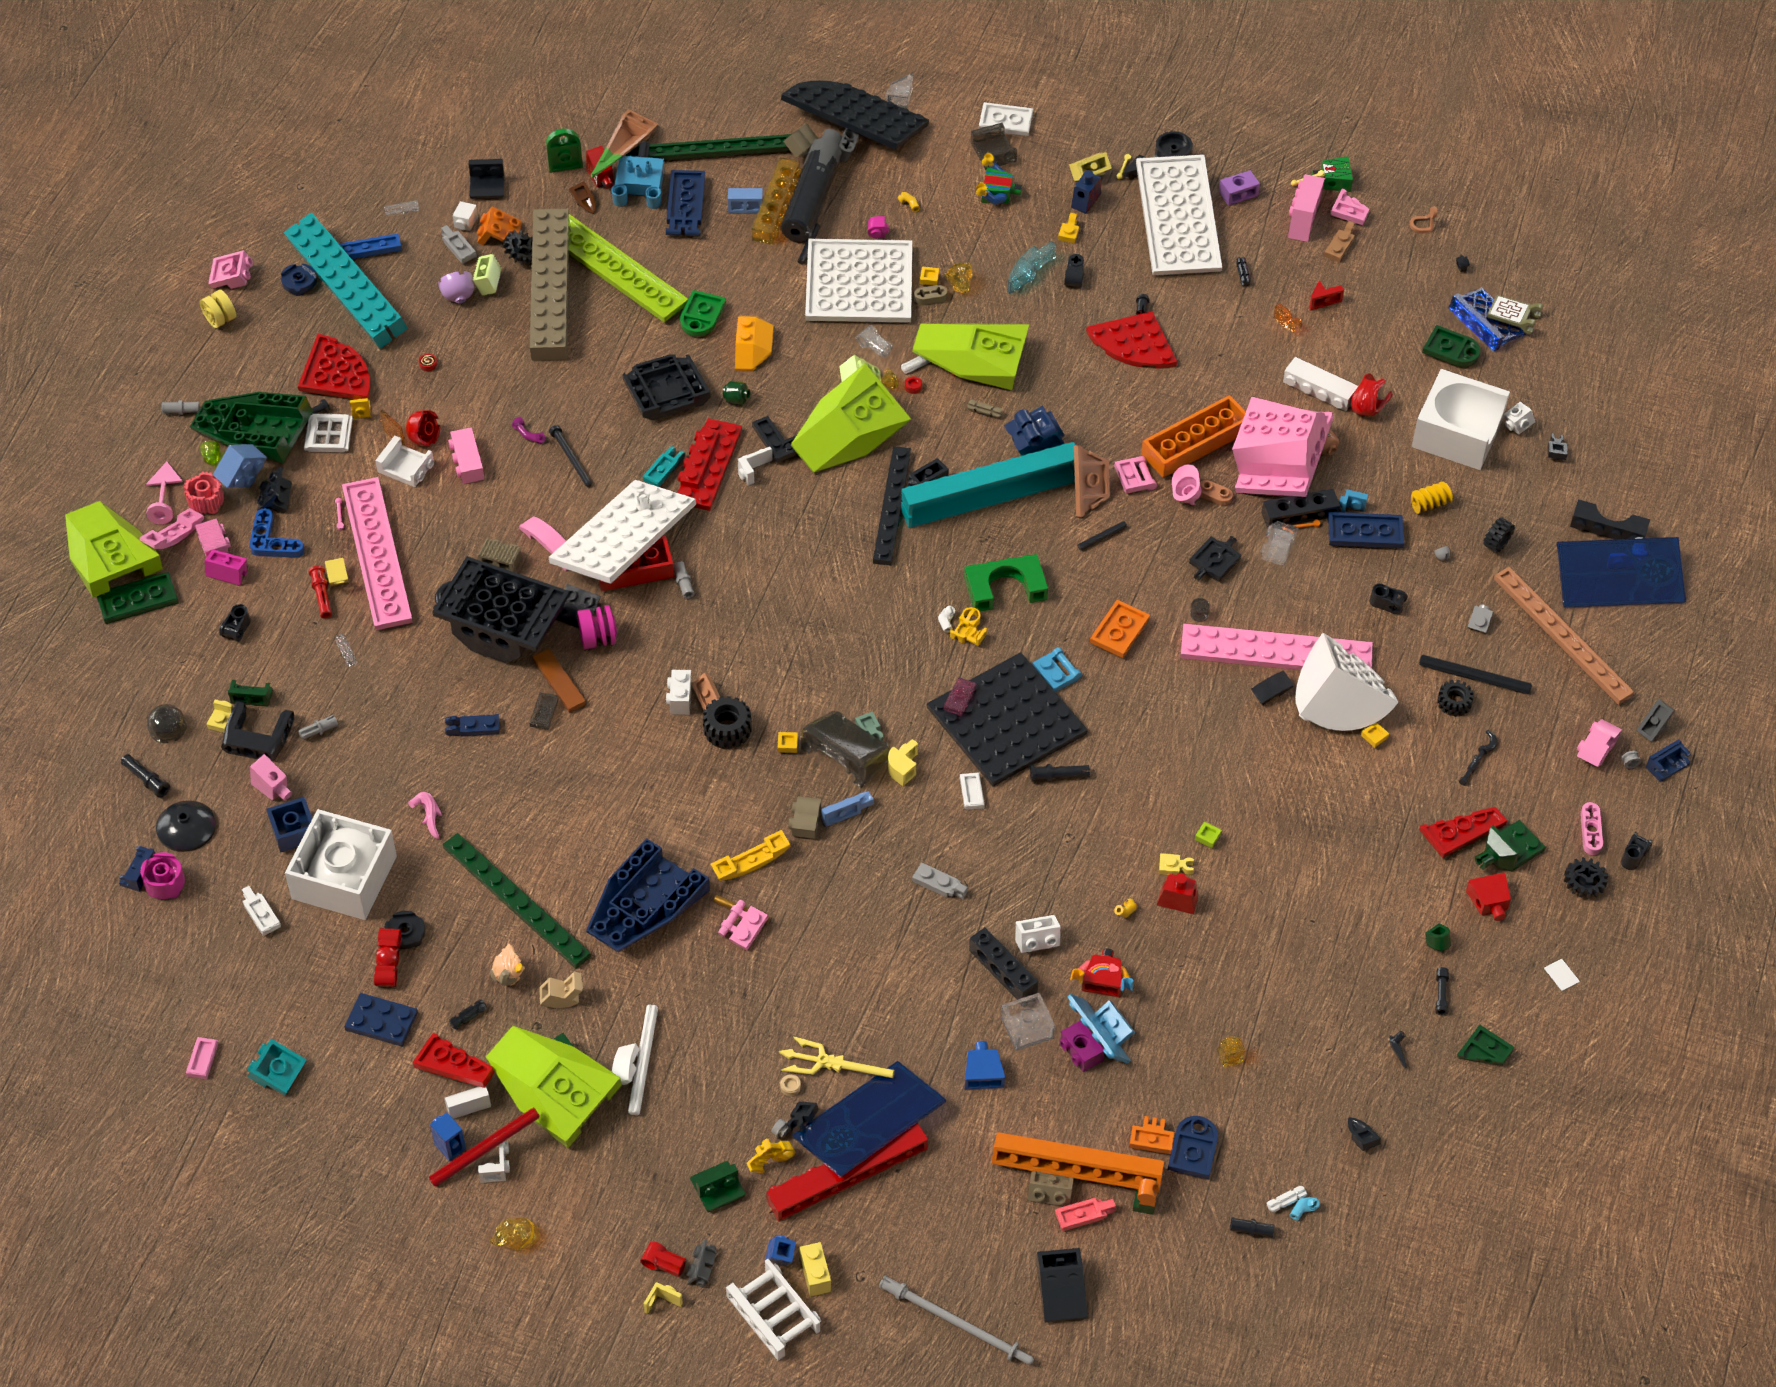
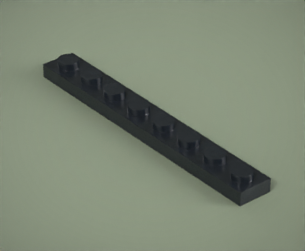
M893 446L873 564L889 566L892 564L901 513L902 489L905 488L911 448Z

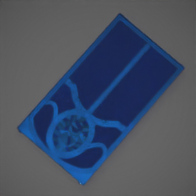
M1679 537L1557 542L1563 608L1685 603L1686 597Z
M896 1061L886 1068L894 1070L893 1078L876 1075L813 1119L811 1123L806 1124L802 1132L798 1130L792 1136L841 1178L946 1103V1099L899 1061Z

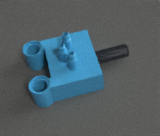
M647 141L640 143L638 157L623 156L619 159L616 181L612 187L613 203L616 206L620 207L627 204V194L646 195L647 206L651 209H657L662 204L661 190L665 171L664 159L648 158L650 143H647Z

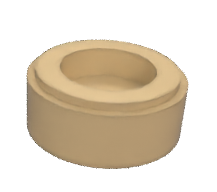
M795 1075L784 1076L780 1082L781 1092L786 1096L797 1095L801 1090L800 1079Z

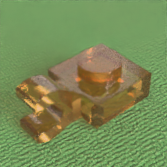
M1281 303L1275 306L1273 318L1284 328L1288 327L1291 332H1295V325L1302 328V321L1298 318H1292V313L1288 308H1285Z

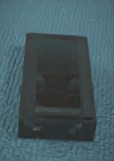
M539 693L529 723L530 727L549 730L559 700L558 695Z

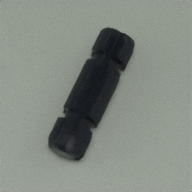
M1238 257L1236 264L1241 285L1249 286L1251 279L1248 276L1249 271L1245 257Z
M479 999L474 1003V1006L470 1005L458 1013L459 1016L455 1015L449 1019L451 1027L458 1029L462 1026L461 1023H467L477 1016L478 1012L481 1013L486 1010L485 1002Z

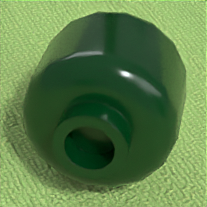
M730 381L723 388V398L729 404L743 405L750 398V389H748L747 384L744 382Z

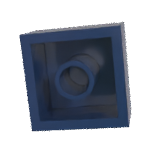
M305 797L266 809L280 853L297 848L312 821Z

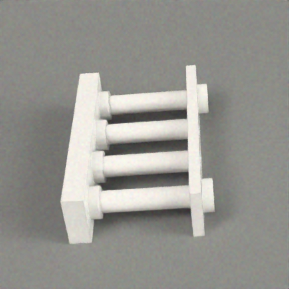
M767 1259L765 1260L766 1272L743 1288H737L734 1283L726 1287V1294L730 1302L779 1361L785 1356L786 1343L810 1326L816 1334L819 1333L821 1319L815 1311H810L784 1279L779 1266L776 1263L772 1264ZM770 1279L779 1287L756 1304H750L747 1300V1295ZM785 1294L792 1304L769 1320H763L759 1315L760 1311ZM798 1310L805 1320L782 1336H776L772 1332L773 1327Z

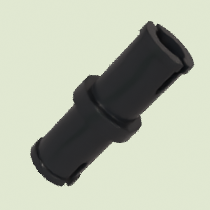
M1231 1218L1230 1231L1248 1233L1249 1236L1255 1234L1273 1238L1274 1224L1256 1222V1219Z

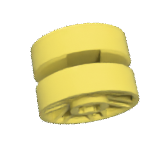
M222 290L212 293L211 297L207 296L200 300L201 310L207 321L214 328H218L224 325L225 322L236 318L235 308L229 297Z

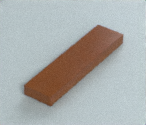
M550 649L532 656L534 663L569 713L586 705L585 699Z

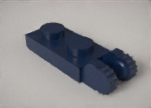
M499 714L446 717L445 725H448V727L445 728V734L461 737L498 735Z

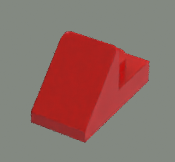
M1319 280L1311 295L1310 311L1342 302L1344 288L1342 285L1325 289Z

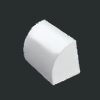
M486 1086L485 1088L476 1087L444 1098L448 1113L453 1119L491 1107Z

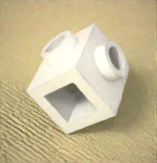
M1519 402L1504 414L1506 427L1517 434L1522 433L1535 423L1532 410L1522 402Z

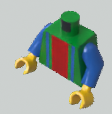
M987 153L982 160V164L984 166L989 165V168L986 170L984 183L980 182L976 186L977 196H982L981 203H991L993 205L1008 203L1011 194L1021 195L1022 185L1013 184V175L1001 169L995 162L993 163V155Z

